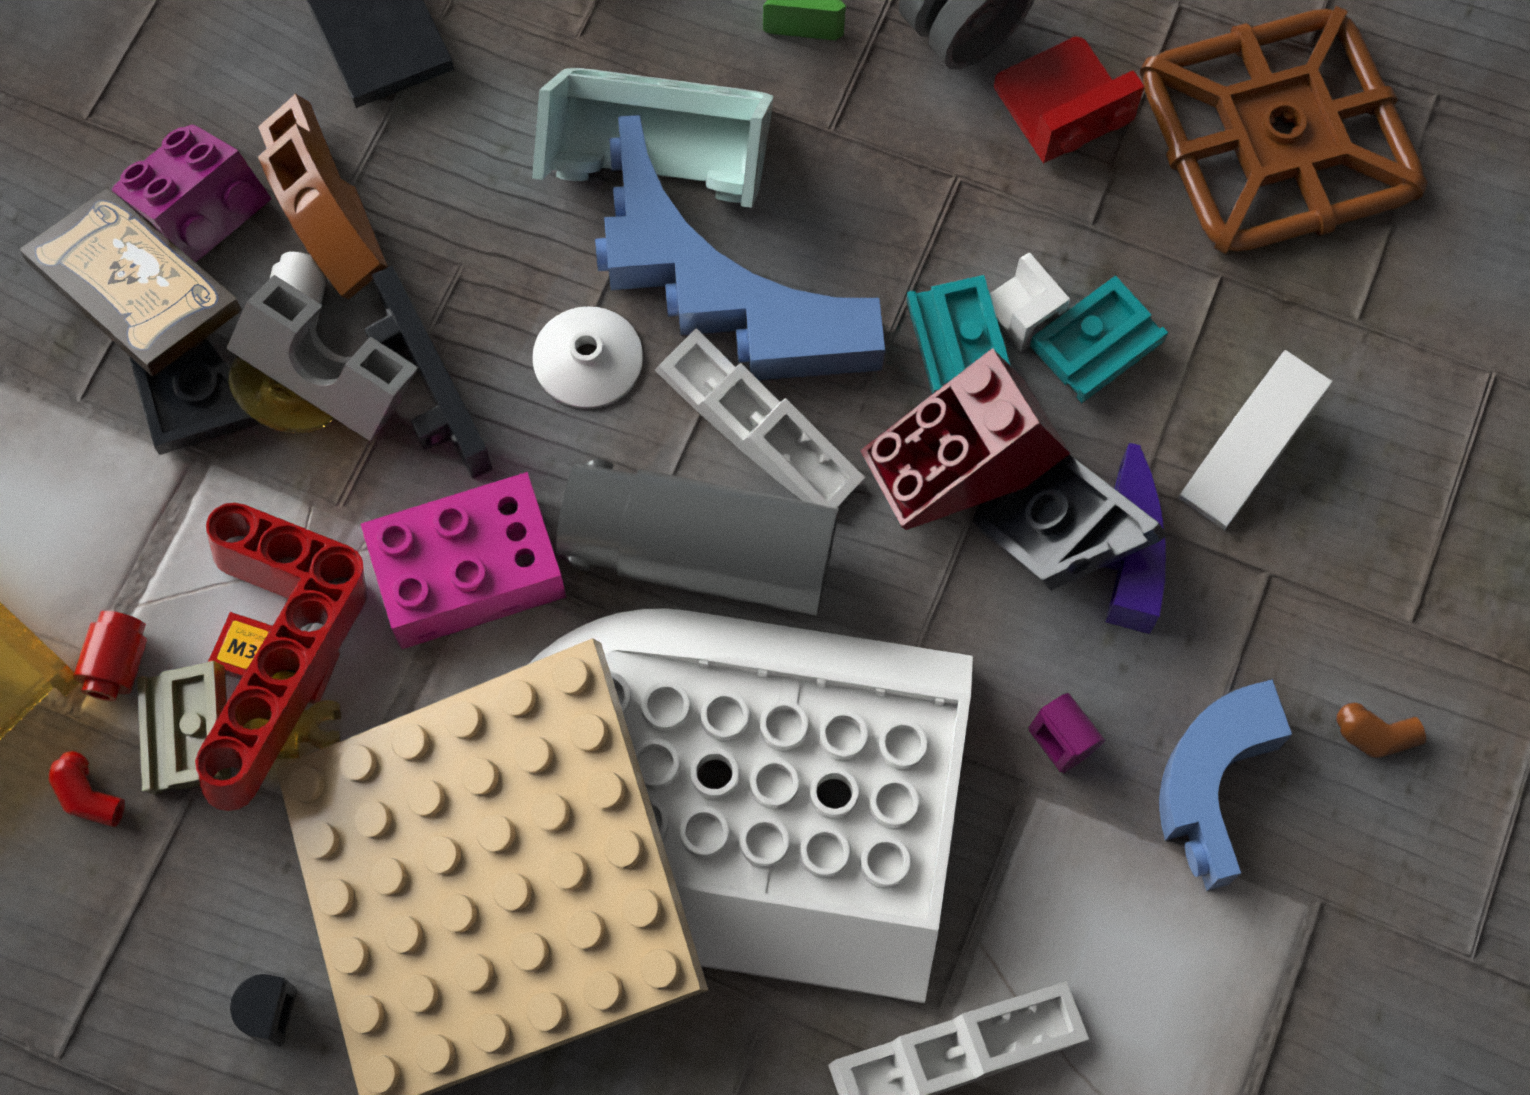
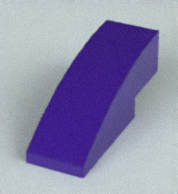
M1129 443L1119 466L1114 489L1151 516L1164 529L1162 510L1154 479L1140 445ZM1165 537L1151 546L1104 566L1118 570L1106 616V623L1147 634L1151 633L1160 617L1164 592Z

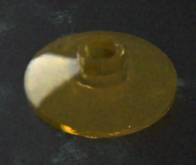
M239 356L234 360L229 372L230 390L240 407L260 423L279 431L300 434L318 431L334 419Z

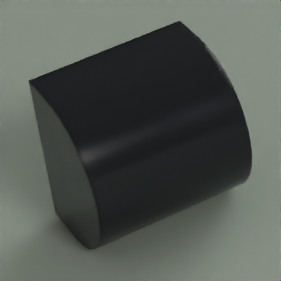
M267 974L249 977L236 988L231 998L230 1013L234 1024L240 1031L261 1044L281 1047V1044L284 1045L297 989L283 977Z

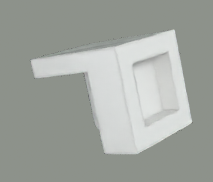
M1027 253L1019 259L1015 277L990 293L1000 329L1020 352L1030 346L1032 336L1067 311L1070 298L1031 253Z

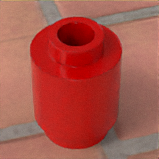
M101 611L97 622L90 623L73 674V678L83 684L81 689L83 694L99 700L114 702L118 694H130L132 692L147 644V638L143 636L146 627L143 621L120 612Z

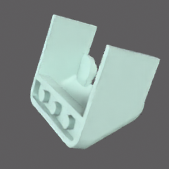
M563 69L539 89L532 178L543 180L552 170H557L556 177L560 179L586 181L588 180L589 173L598 172L601 168L612 169L609 138L620 137L618 117L640 115L647 153L657 175L706 181V187L716 191V199L741 203L742 207L752 208L760 188L772 114L773 96L753 90L594 69Z

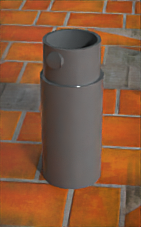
M602 459L591 460L585 464L577 462L573 466L566 485L559 515L556 556L559 559H564L575 569L589 571L590 566L594 565L617 570L619 577L813 616L818 615L834 542L839 508L639 469L637 474L613 470L614 465Z

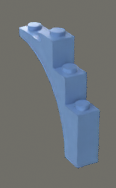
M640 115L618 117L620 137L609 138L612 171L623 170L624 186L613 187L616 217H604L606 238H595L598 271H609L611 290L665 286L668 317L679 316L680 335H690L696 328L702 334L736 331L738 362H749L750 372L758 380L882 370L885 343L879 298H836L791 289L751 273L716 251L684 220L663 190L647 153Z

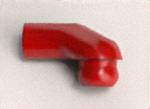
M75 751L63 753L59 760H55L51 764L48 781L63 810L75 817L116 827L123 816L125 800L92 790L86 777L89 774V761L87 758Z

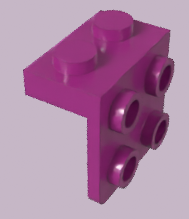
M196 125L180 127L170 132L163 139L162 146L144 161L135 162L127 167L121 174L120 180L112 188V191L137 213L151 221L161 234L195 263L272 199L237 149Z

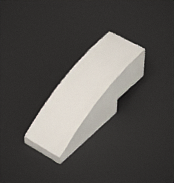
M1284 350L1204 459L1178 499L1225 531L1287 448L1291 439L1321 401L1332 381L1287 350Z

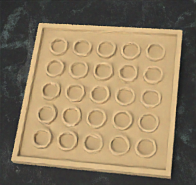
M594 638L276 768L359 1095H430L708 991L601 642Z

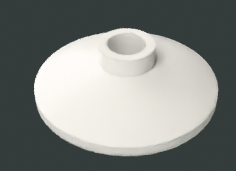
M578 307L557 315L541 330L533 349L534 371L541 387L557 402L576 409L602 408L623 398L637 382L643 364L642 345L631 324L617 313L600 307ZM584 344H592L597 347L595 352L590 355H581L577 352V348Z

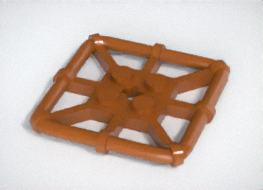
M1336 6L1334 10H1311L1253 27L1248 23L1236 25L1231 28V33L1169 49L1155 57H1148L1144 61L1140 69V76L1145 86V95L1169 149L1166 153L1167 161L1171 169L1178 170L1200 225L1208 238L1215 243V250L1227 254L1228 250L1235 252L1252 250L1312 232L1319 236L1332 233L1336 225L1396 209L1423 196L1428 182L1424 177L1421 161L1396 110L1395 104L1398 98L1391 86H1385L1360 30L1353 20L1346 16L1347 10ZM1323 30L1307 64L1276 73L1271 72L1260 46ZM1338 36L1364 92L1332 100L1319 69L1335 37ZM1236 53L1238 57H1242L1251 80L1223 86L1183 67ZM1166 86L1215 107L1225 131L1188 140ZM1364 113L1375 115L1396 162L1353 144L1342 120ZM1281 117L1284 123L1293 122L1296 127L1291 130L1290 134H1284L1276 131L1272 126L1275 122L1274 118ZM1234 150L1247 182L1225 224L1198 164V160ZM1343 164L1392 187L1330 205L1316 171ZM1295 177L1309 211L1239 230L1261 186Z

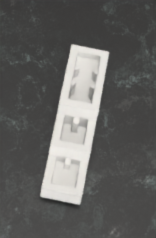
M697 328L655 369L699 414L738 449L802 501L837 508L865 478L786 398L780 402L742 363L735 367Z
M1065 981L963 1013L953 1020L902 1035L889 1043L836 1059L828 1064L839 1095H938L1089 1040L1069 985Z

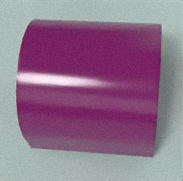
M1065 693L1042 707L1028 727L1030 734L1059 772L1063 774L1090 756L1105 742V738L1070 693Z

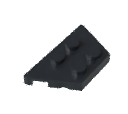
M1070 454L1026 488L979 504L972 520L981 533L1051 591L1161 541L1167 535L1156 520Z

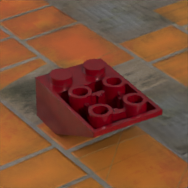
M993 348L860 450L901 527L905 530L1026 488L1071 454L1025 380Z

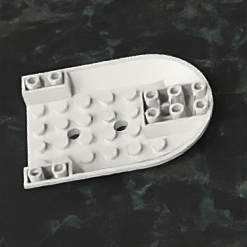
M663 608L621 612L594 620L557 639L529 663L531 664L591 638L602 643L702 967L925 1003L942 909L971 698L973 656L700 612ZM710 760L725 762L732 771V778L729 783L720 789H709L703 786L697 778V773L705 762ZM829 779L841 780L850 788L852 798L844 807L838 809L828 808L817 797L816 791L819 785Z

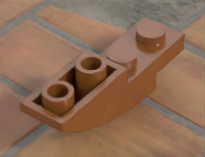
M294 94L258 126L267 148L258 156V159L281 208L305 248L338 293L349 300L373 280L372 274L384 270L388 266L356 187L340 178L311 103Z

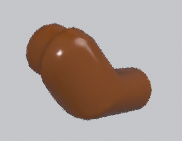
M1356 702L1344 705L1337 713L1336 721L1341 728V735L1347 742L1370 757L1382 758L1426 743L1425 729L1421 721L1415 716L1388 725L1374 713L1368 711L1362 704Z

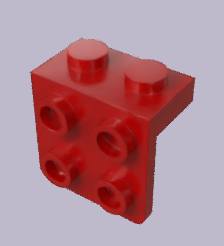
M1072 37L999 72L994 80L995 91L1043 164L1065 153L1075 151L1085 143L1110 131L1120 129L1133 121L1145 87L1134 70L1112 80L1087 41L1082 37Z

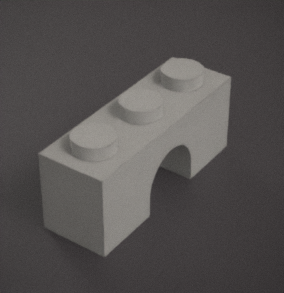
M274 274L246 302L226 349L343 423L346 427L371 441L395 413L418 367L372 337L352 357H343L331 352L320 341L315 327L322 305Z

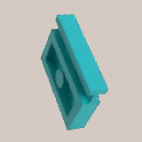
M984 275L931 286V290L916 293L915 290L907 292L906 302L932 394L992 348L1010 365Z
M1115 275L1032 336L1030 347L1065 386L1068 384L1077 393L1076 398L1082 404L1165 342L1168 331L1164 327L1159 328L1151 319L1152 314Z

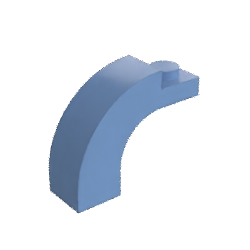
M1272 679L1237 689L1209 705L1199 714L1179 740L1164 770L1159 795V812L1165 841L1188 835L1190 841L1185 843L1187 862L1195 877L1202 876L1207 891L1230 885L1241 874L1219 808L1218 791L1224 770L1240 760L1279 750L1292 735Z

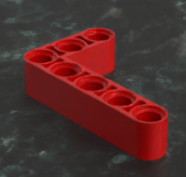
M236 502L226 503L215 508L206 521V532L214 563L224 573L288 598L198 750L195 759L196 772L206 800L216 809L224 811L239 810L248 805L255 797L326 673L332 659H334L362 610L367 598L363 560L358 551L346 544ZM232 537H245L238 542H226ZM284 557L297 558L290 563L283 564L277 562ZM339 577L350 579L343 584L335 585L328 583ZM311 623L323 624V627L316 631L308 632L301 630L302 627ZM283 670L297 672L294 676L284 680L272 678L276 673ZM263 718L269 720L266 725L258 729L251 730L243 727L252 719ZM224 768L240 769L239 773L231 779L217 780L213 778Z

